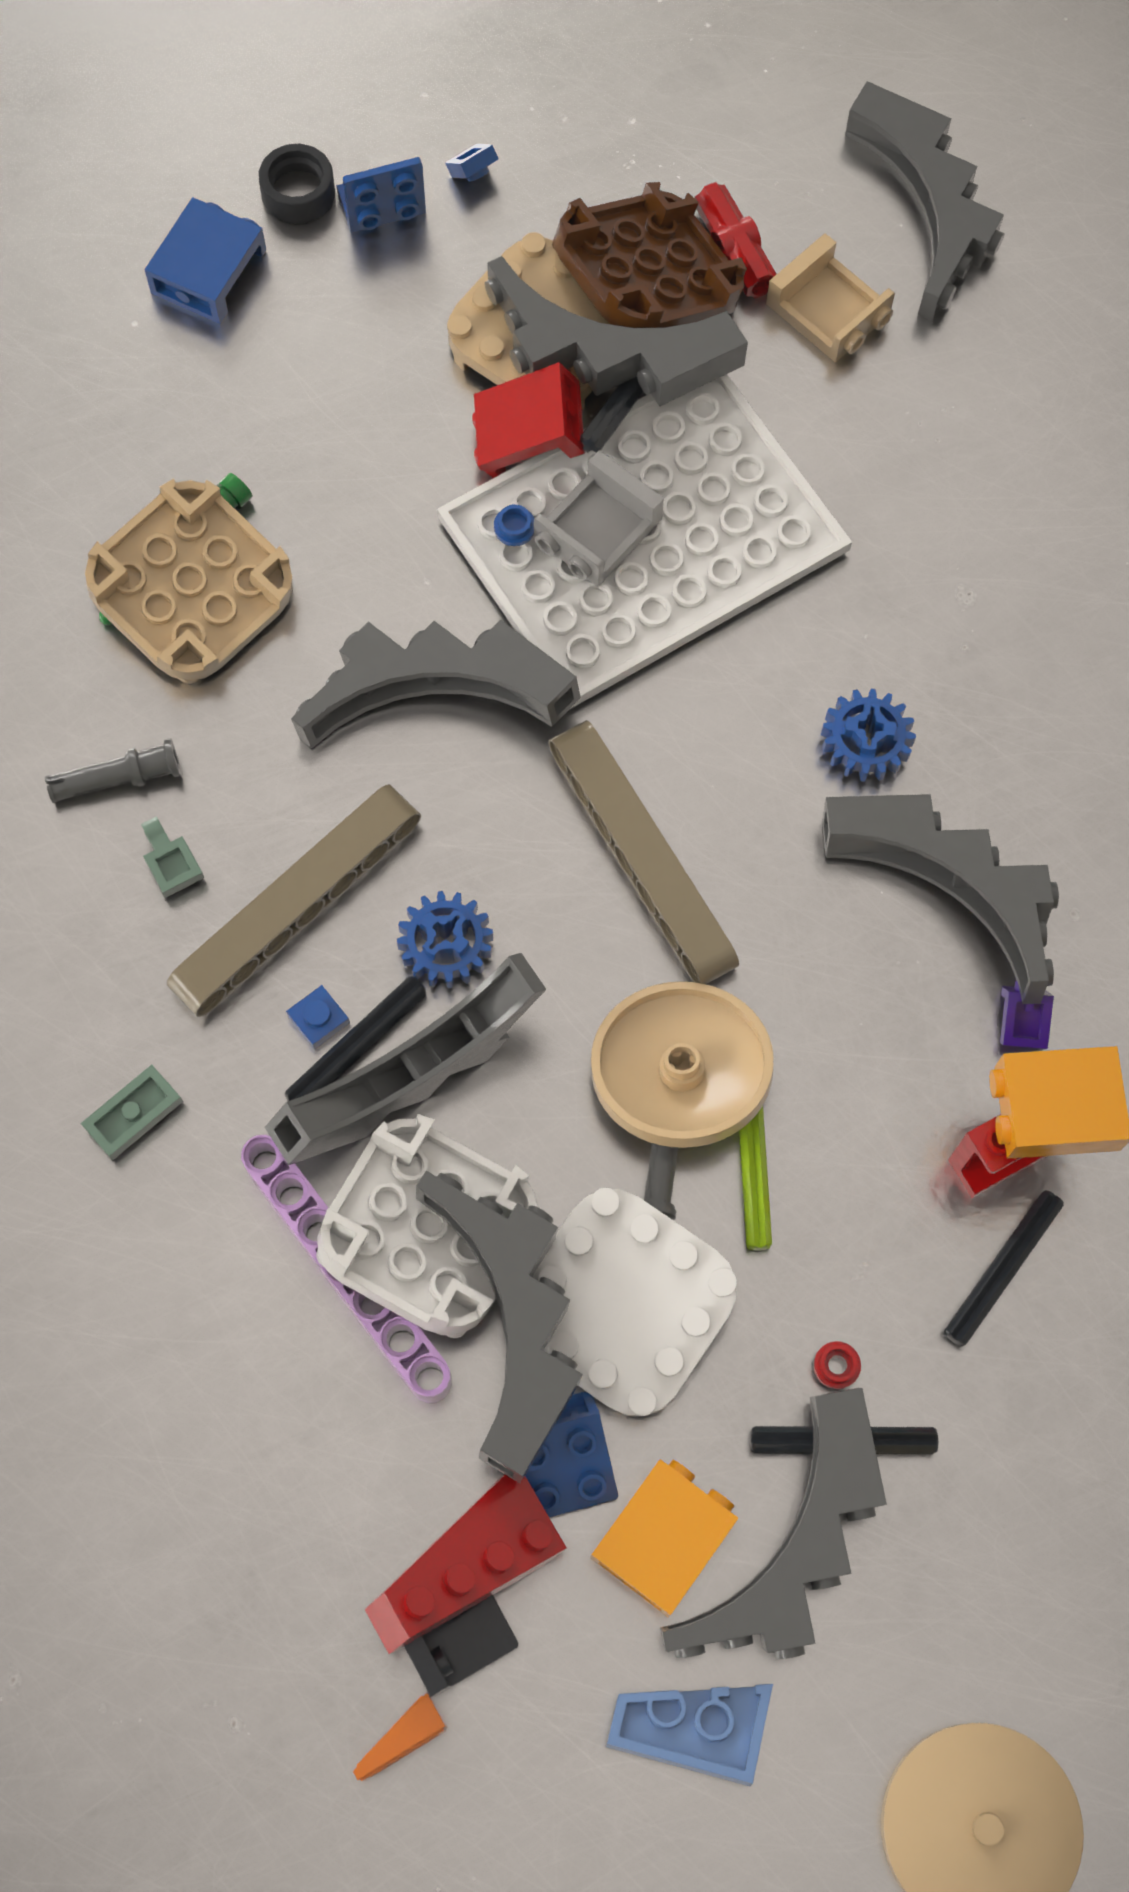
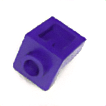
M1015 980L1014 987L1002 986L1001 995L1005 998L1000 1043L1007 1046L1048 1049L1054 996L1045 990L1040 1004H1023L1017 980Z

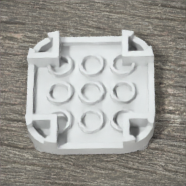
M417 1114V1117L414 1119H397L388 1124L384 1121L373 1132L368 1145L330 1208H327L317 1236V1260L320 1265L326 1268L327 1272L342 1284L424 1330L439 1335H446L450 1338H459L466 1331L476 1327L484 1318L495 1300V1295L489 1278L470 1247L443 1218L416 1199V1185L425 1171L435 1176H438L439 1173L446 1174L462 1185L463 1193L475 1200H478L479 1197H484L497 1204L503 1210L502 1216L507 1219L517 1203L527 1209L530 1205L537 1207L536 1195L527 1181L529 1175L515 1165L511 1172L432 1128L435 1119Z
M601 1188L595 1193L586 1196L572 1210L558 1230L555 1241L533 1275V1278L538 1281L541 1277L554 1281L565 1290L564 1296L570 1299L566 1314L543 1351L551 1355L552 1351L556 1350L574 1360L578 1365L575 1370L583 1374L578 1386L610 1409L626 1416H648L663 1410L676 1398V1395L727 1319H729L736 1302V1276L729 1262L716 1249L640 1197L620 1189Z

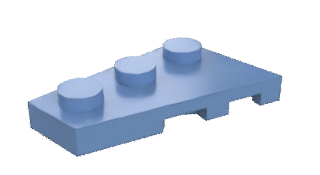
M773 1684L755 1685V1687L741 1688L715 1687L710 1688V1690L681 1692L669 1690L619 1694L606 1747L751 1786L754 1780Z

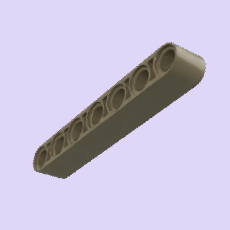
M586 720L549 739V747L558 766L693 982L708 984L739 966V959L731 942L594 726Z
M390 784L378 789L184 960L169 976L167 986L196 1016L201 1017L209 1013L407 837L419 823L421 814Z

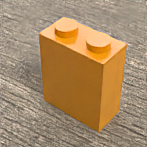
M1117 1046L1004 1053L995 1065V1069L990 1070L989 1084L991 1095L993 1098H999L1001 1115L996 1117V1136L999 1144H1005L1007 1159L1121 1151L1129 1143V1117Z
M661 1459L657 1462L590 1557L666 1617L673 1613L738 1520V1517L731 1513L734 1508L732 1502L714 1489H711L706 1494L692 1483L695 1475L673 1459L669 1465Z

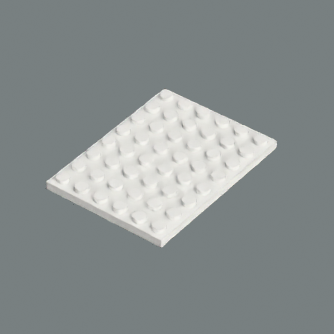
M727 374L660 407L651 394L642 397L635 403L601 450V452L664 498L662 520L599 587L595 586L588 579L581 580L569 570L567 564L556 555L550 556L544 553L536 544L534 536L524 545L509 546L502 543L494 532L495 517L503 508L515 504L525 507L532 513L534 518L539 514L547 517L588 475V461L596 454L592 450L589 453L585 452V454L569 458L559 448L536 455L437 509L438 519L514 630L577 677L581 698L571 708L850 551L852 541Z

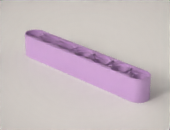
M256 1135L250 1138L243 1146L241 1160L251 1180L414 1396L426 1403H437L444 1399L452 1386L451 1373L446 1361L421 1328L387 1308H384L376 1315L364 1313L361 1310V1305L366 1297L339 1282L327 1272L325 1267L319 1264L316 1257L318 1250L317 1241L309 1240L306 1234L312 1224L323 1222L328 1206L296 1164L288 1165L270 1136ZM269 1151L276 1155L274 1163L266 1169H258L253 1166V1161L259 1153ZM296 1186L303 1190L302 1198L297 1203L285 1205L280 1202L281 1193L286 1188ZM405 1330L414 1335L413 1346L405 1352H396L389 1347L391 1336L398 1331ZM433 1367L441 1371L443 1380L437 1388L425 1390L417 1384L418 1375L422 1370Z

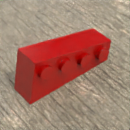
M504 1474L365 1609V1612L388 1654H391L545 1566L567 1547L526 1476L520 1484Z

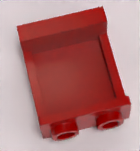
M560 362L474 394L475 412L472 414V421L476 430L477 441L474 457L478 467L492 478L506 472L505 466L556 448L563 451L569 458L585 454L583 450L584 444L580 441V436L583 433L580 381Z
M996 1117L967 1132L948 1161L970 1197L974 1198L1048 1156L1007 1159L1005 1144H999L997 1140Z

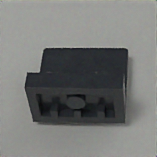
M492 1595L404 1647L430 1697H435L518 1647L519 1643Z

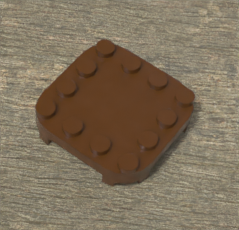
M649 182L645 184L643 193L640 196L587 207L581 198L569 202L567 211L560 218L552 246L594 307L610 325L629 328H667L698 322L725 311L729 314L734 312L744 288V275L747 268L742 258L728 260L694 215L699 202L689 193L686 194L685 199H682L673 193L659 190L660 182Z

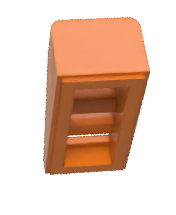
M428 1692L421 1696L357 1764V1767L353 1770L357 1780H368L446 1732L448 1727Z

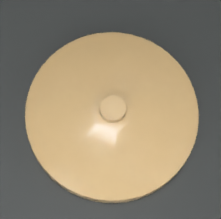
M667 982L635 992L609 1012L601 1023L592 1046V1081L597 1097L605 1111L627 1132L647 1142L661 1146L679 1148L698 1147L721 1141L733 1135L757 1115L771 1088L773 1049L767 1030L759 1017L749 1006L734 995L717 987L701 983Z
M966 1723L943 1728L930 1734L912 1747L895 1768L889 1780L882 1804L881 1835L883 1848L892 1874L903 1892H1069L1076 1878L1081 1863L1084 1840L1083 1820L1076 1793L1063 1769L1043 1747L1024 1734L1010 1728L987 1723Z

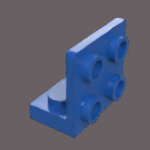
M420 157L346 175L343 177V184L336 185L338 198L351 233L361 230H372L383 224L398 220H409L417 215L426 213L423 165Z
M586 1391L572 1395L525 1475L549 1518L618 1498L600 1413L593 1396Z

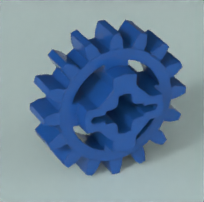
M871 688L868 697L862 698L861 693L856 689L853 690L850 702L840 696L837 699L836 709L829 708L825 717L827 723H823L820 735L827 738L824 740L822 750L823 752L834 751L830 764L832 766L839 765L840 763L846 765L844 770L845 776L848 777L856 770L859 771L860 780L865 782L869 772H874L876 778L880 781L885 776L886 768L896 774L900 769L901 761H908L912 752L909 747L913 746L916 739V734L909 732L913 727L914 719L911 717L902 718L906 705L902 703L895 707L890 704L892 694L888 693L881 700L877 698L876 689ZM860 713L856 717H850L854 714ZM867 724L869 725L868 733H870L871 738L870 746L867 744L868 737H866L865 731ZM881 752L886 753L882 756L876 757Z
M438 891L437 901L433 903L425 895L422 896V908L420 910L411 906L407 908V915L411 922L399 921L398 924L399 932L404 935L397 938L398 950L406 951L401 956L403 965L410 966L415 964L412 972L413 977L419 979L425 973L428 974L429 986L431 987L436 985L439 978L445 979L448 988H453L454 978L458 976L466 984L469 983V970L473 969L479 973L484 971V963L480 957L491 958L492 947L486 944L493 941V929L485 928L489 924L488 914L481 913L476 915L478 910L477 902L472 900L466 906L463 905L461 893L458 892L454 895L452 901L446 900L443 891ZM469 927L472 928L475 935L473 948L469 945V941L464 938L468 934ZM418 932H420L422 934V938L426 940L425 944L422 946L423 950L421 951V953L418 951L416 947V937ZM450 935L453 936L452 943L448 940H444L440 944L438 943L437 938L439 936L443 939L449 938Z

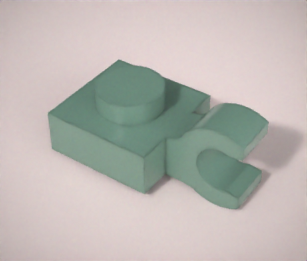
M157 816L141 824L148 841L154 851L143 857L165 898L204 878L183 836L170 842Z

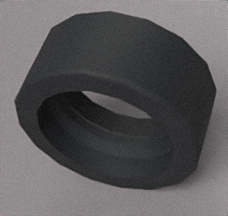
M301 143L286 144L274 149L263 159L258 171L261 197L268 212L280 221L292 224L309 223L322 217L331 208L335 198L332 165L324 153L313 146ZM294 171L312 173L320 179V185L313 192L304 196L291 197L283 195L274 189L275 182L281 176Z

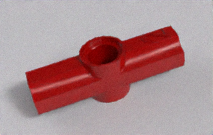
M714 182L704 186L702 191L694 198L699 202L696 210L709 230L710 236L729 261L742 258L747 268L744 275L743 288L747 297L752 296L754 299L766 295L769 282L777 273L761 248V237L756 223L750 216L743 217L725 184L720 185Z

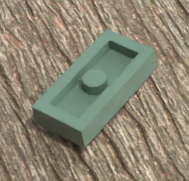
M151 1064L80 1124L113 1161L180 1105L183 1100Z

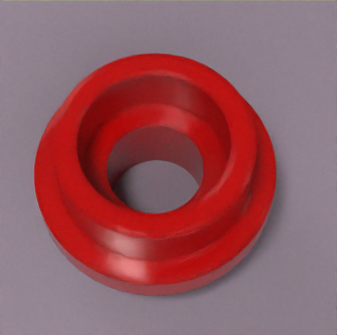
M840 1341L830 1342L822 1346L817 1352L813 1364L814 1372L818 1380L826 1387L844 1389L851 1386L859 1377L861 1360L856 1350L849 1344ZM838 1358L842 1360L845 1365V1371L842 1374L831 1372L828 1366L830 1359Z

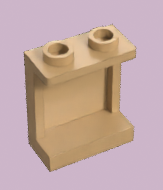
M824 233L770 280L766 304L836 363L847 352L849 354L855 353L873 329L880 330L889 322L893 315L891 308L895 293L888 288L879 295L834 258L837 242Z

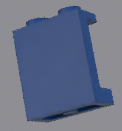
M192 197L144 269L151 294L221 324L228 313L225 297L252 255L255 254L262 257L266 252L263 228L249 218H239L224 211L215 203H205Z

